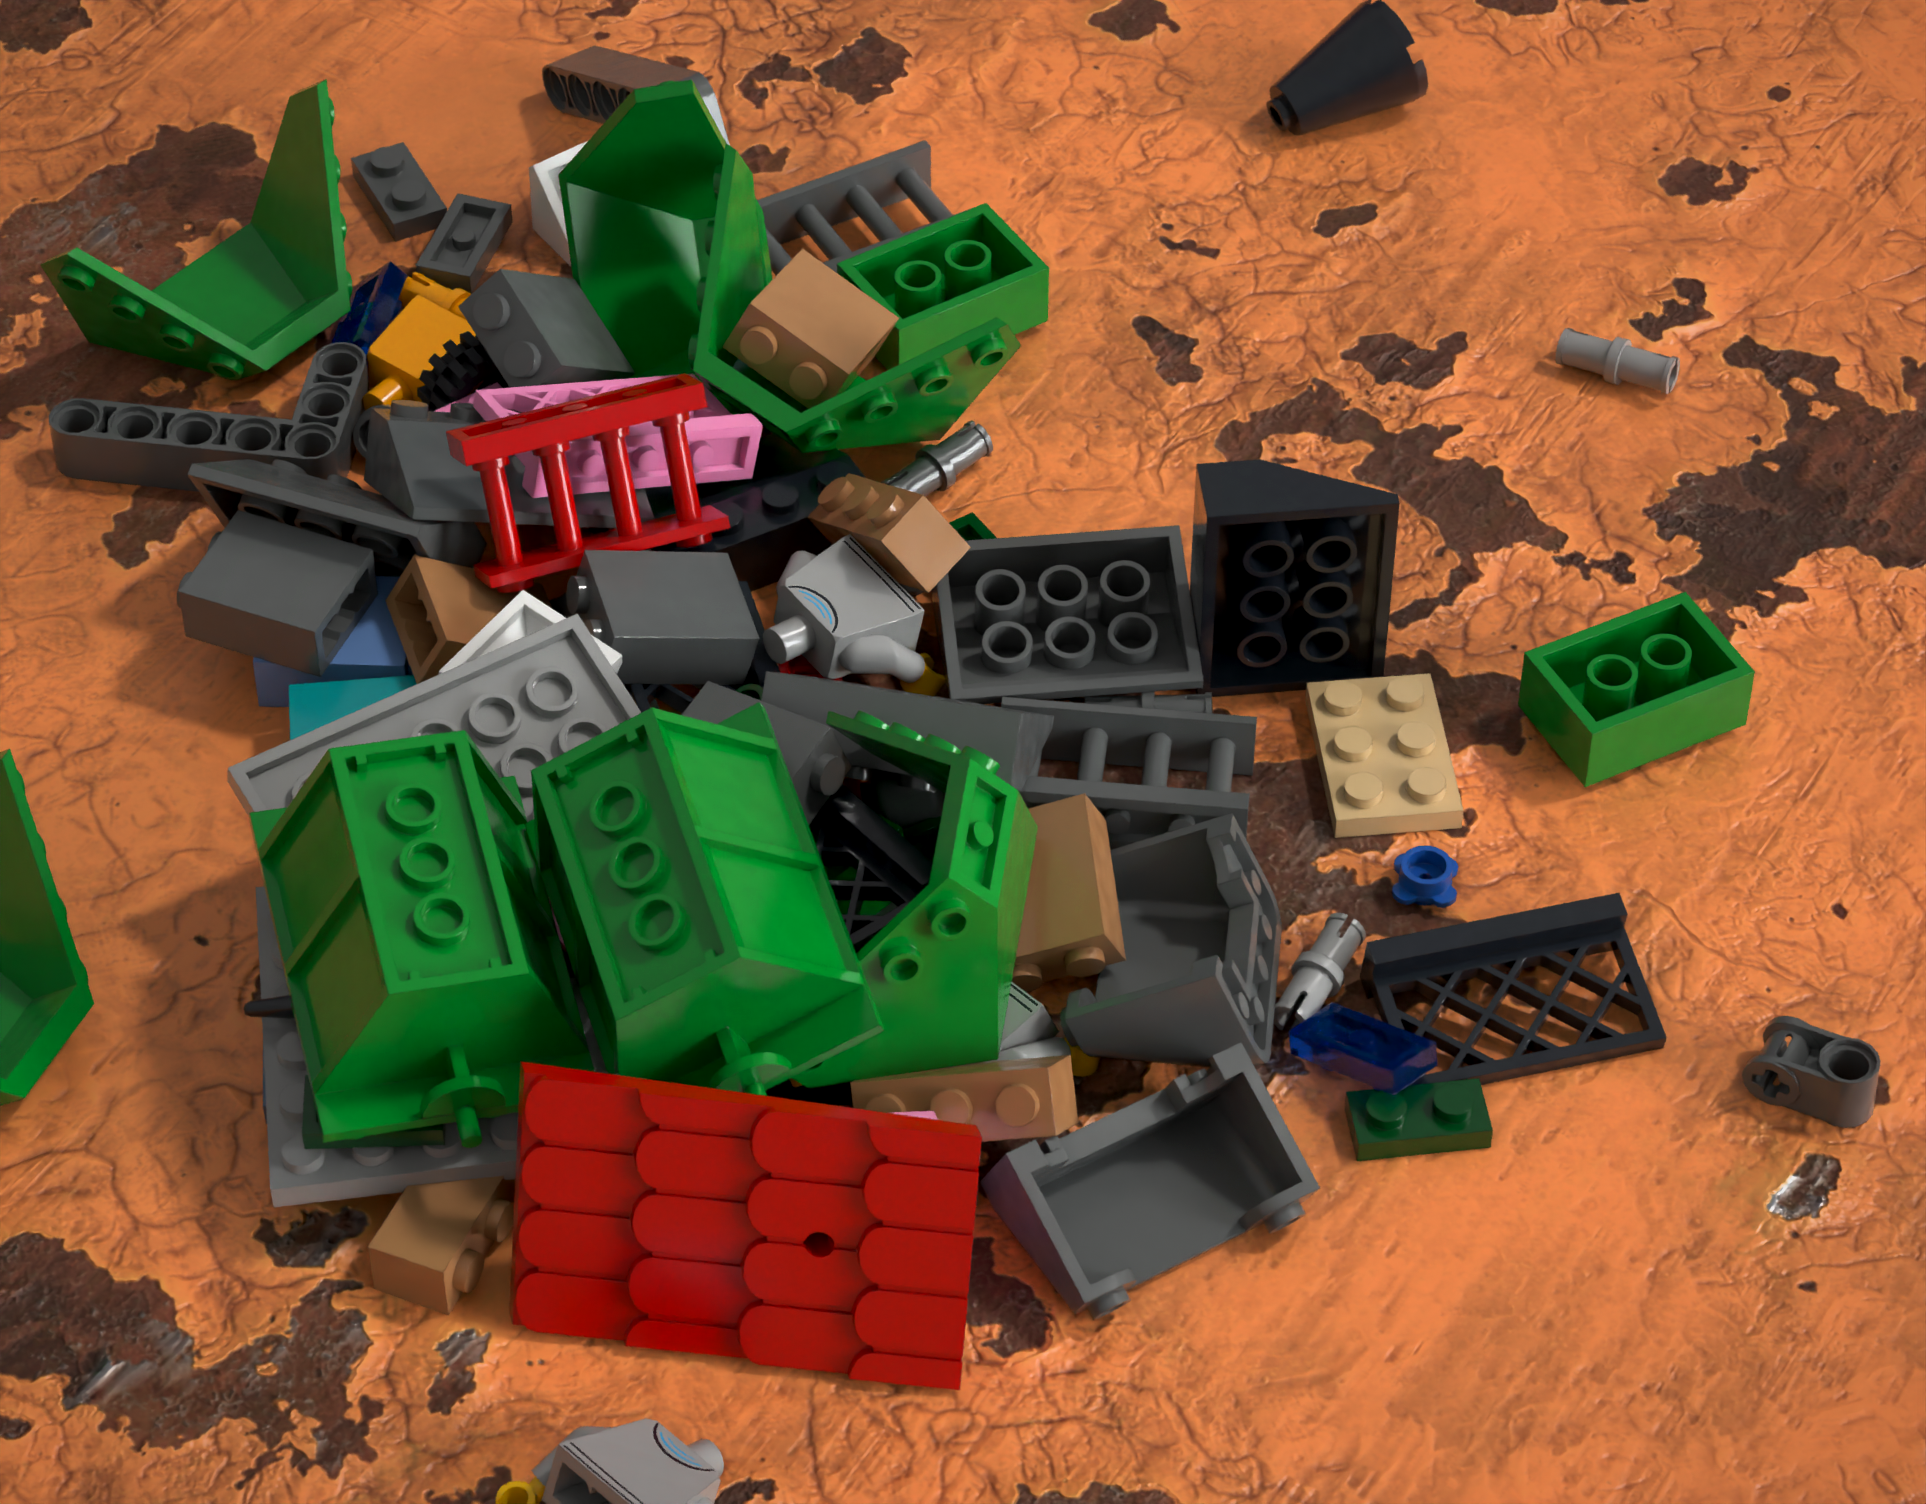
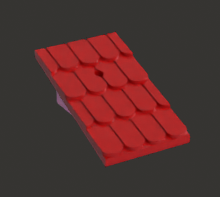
M521 1061L509 1303L512 1325L525 1326L529 1330L540 1333L624 1341L625 1346L747 1358L758 1365L848 1374L849 1379L960 1390L982 1136L976 1125L938 1120L934 1111L885 1113Z

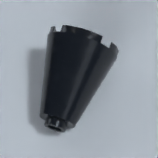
M1371 0L1360 3L1270 87L1271 100L1267 102V110L1274 124L1281 131L1288 129L1292 134L1299 136L1414 102L1424 96L1428 88L1427 71L1423 59L1413 64L1406 47L1412 45L1415 41L1399 16L1381 0H1377L1372 4Z

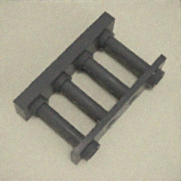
M926 140L757 200L764 214L771 270L775 275L792 260L781 244L806 235L811 237L829 259L823 263L837 273V263L955 216L931 189V146ZM909 198L930 224L902 233L882 208ZM860 217L880 242L852 252L831 226Z
M1002 697L1001 707L1054 716L1053 728L1021 792H1019L1028 809L1085 793L1106 819L1110 850L1233 813L1245 838H1247L1250 794L1231 792L1233 774L1253 776L1257 717ZM1041 759L1079 762L1077 780L1038 777ZM1104 765L1143 767L1141 785L1102 782ZM1168 770L1207 772L1205 790L1167 787Z

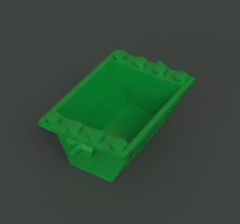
M760 702L717 724L651 707L531 770L534 819L524 825L608 1074L767 1096V1089L789 1078H793L801 1072L884 1031L767 712Z
M465 730L329 748L288 807L249 813V822L323 1143L344 1139L355 1140L370 1135L456 1122L462 1146L473 1148L480 1145L483 1141L478 1118H495L503 1114L518 1112L521 1061L595 1072L544 881L524 825L527 823V818L515 776L500 778Z

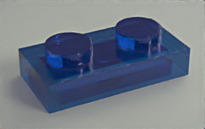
M389 261L355 285L350 299L351 311L341 317L331 344L337 342L355 344L364 351L367 360L369 347L388 327L389 323L401 309L402 301L399 300V296L407 275Z
M1334 1002L1289 1031L1290 1052L1292 1055L1392 1095L1405 1089L1437 1066L1436 1042Z

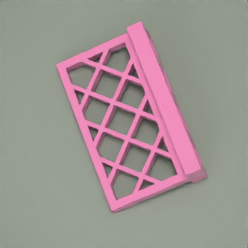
M688 374L689 376L699 380L694 374ZM675 375L476 390L473 407L485 421L519 414L512 410L523 413ZM704 385L708 407L690 411V419L684 422L696 484L752 479L763 424L752 413L732 415ZM652 421L629 426L630 434L625 437L635 489L671 486L660 427L653 426ZM592 436L569 441L570 449L565 451L573 495L608 492L609 486L600 442L594 441ZM532 450L515 454L525 466L522 487L532 498L548 497L540 456H534Z

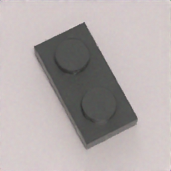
M404 142L389 147H381L375 151L351 158L353 177L395 242L438 228L447 212V207Z
M457 193L416 264V272L423 274L446 288L452 290L460 288L472 294L513 222L511 204Z

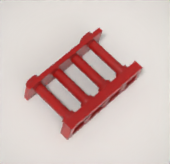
M684 373L446 431L450 455L465 466L472 465L473 471L480 472L497 559L473 564L475 577L491 589L497 587V591L500 593L517 592L532 587L535 584L533 579L535 577L579 567L584 550L642 551L673 542L676 543L677 547H694L710 542L713 539V532L731 528L729 517L711 505L700 507L684 422L690 419V411L708 407L703 382ZM652 421L653 426L660 427L676 514L641 522L625 437L630 434L629 426ZM592 436L593 440L600 442L617 529L582 537L565 451L570 449L569 441ZM532 450L534 456H540L557 544L522 552L504 466L510 463L509 456Z

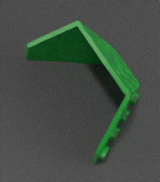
M327 79L303 88L289 97L251 222L153 290L147 289L77 247L51 257L40 264L89 343L213 373L222 378L236 381L267 371L351 311L350 299L353 285L350 273L346 270L344 251L347 227L345 218L340 212L338 193L341 169L339 160L334 154L332 134L335 110L333 102L328 96Z
M693 80L680 82L665 81L656 86L634 89L558 174L573 279L576 280L635 371V374L630 378L686 373L694 374L699 379L689 365L688 349L691 336L699 332L701 313L697 307V286L700 278L707 276L709 256L705 249V230L707 223L710 220H715L717 200L713 192V175L715 167L718 164H723L726 142ZM755 197L765 288L773 278L764 214ZM713 394L732 415L743 414Z
M727 143L725 144L723 164H718L715 167L713 175V192L717 200L715 220H710L705 230V249L709 256L707 276L701 277L697 286V307L701 313L699 332L698 334H693L689 342L688 359L691 369L710 392L743 414L752 413L763 424L764 428L802 453L826 451L834 448L848 449L940 440L1021 347L1009 325L996 317L867 381L858 375L844 392L810 409L806 408L723 348L724 343L748 305L764 289L753 173L738 151Z
M860 710L857 711L853 719L828 711L827 725L871 754L946 794L929 885L857 953L884 1031L801 1072L792 1079L807 1088L853 1082L855 1080L998 1060L1038 826L1019 791L996 776L1000 764L982 752L969 746H964L961 751L956 746L935 735L928 734L924 738L915 731L896 722H892L891 726H888L876 717Z
M10 749L0 752V1106L26 1097L94 1005L88 985V974L79 958L67 922L66 907L58 895L46 859L45 844L37 832L25 795V784L20 772L16 768Z

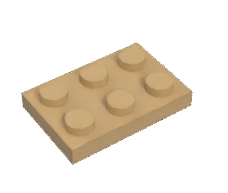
M1431 673L1306 683L1305 702L1335 838L1462 828L1464 810Z

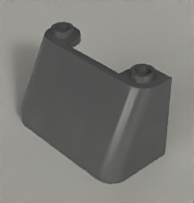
M1233 813L1110 850L1126 960L1107 965L1104 970L1098 973L1095 996L1087 988L1069 993L1067 1006L1062 1008L1060 1014L1062 1029L1069 1044L1072 1047L1079 1046L1083 1053L1089 1057L1210 1068L1212 1065L1209 1059L1213 1055L1241 1042L1254 1066L1269 1062L1282 934L1281 917L1274 893Z
M1241 1042L1213 1055L1209 1059L1212 1066L1207 1071L1204 1068L1189 1076H1186V1074L1173 1079L1165 1089L1064 1137L1058 1138V1136H1053L1046 1139L1040 1146L1035 1139L1006 1153L980 1181V1185L994 1211L1074 1314L1089 1310L1093 1320L1101 1318L1131 1300L1126 1292L1127 1290L1262 1224H1265L1269 1233H1273L1306 1215L1301 1203L1310 1198L1320 1187Z

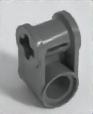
M1779 1016L1769 1021L1763 1033L1764 1046L1760 1054L1748 1060L1742 1072L1743 1083L1748 1091L1757 1099L1767 1104L1784 1106L1822 1119L1833 1126L1849 1128L1857 1127L1867 1122L1873 1115L1881 1062L1878 1052L1870 1044L1860 1039L1845 1037L1812 1026L1796 1017ZM1791 1036L1792 1039L1787 1047L1785 1038ZM1778 1075L1780 1084L1775 1086L1773 1083Z

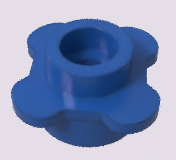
M1417 846L1396 857L1394 860V870L1399 874V880L1392 887V896L1397 902L1404 905L1415 903L1427 906L1434 904L1440 908L1449 907L1454 904L1457 898V891L1452 887V878L1458 874V864L1446 852L1433 846Z

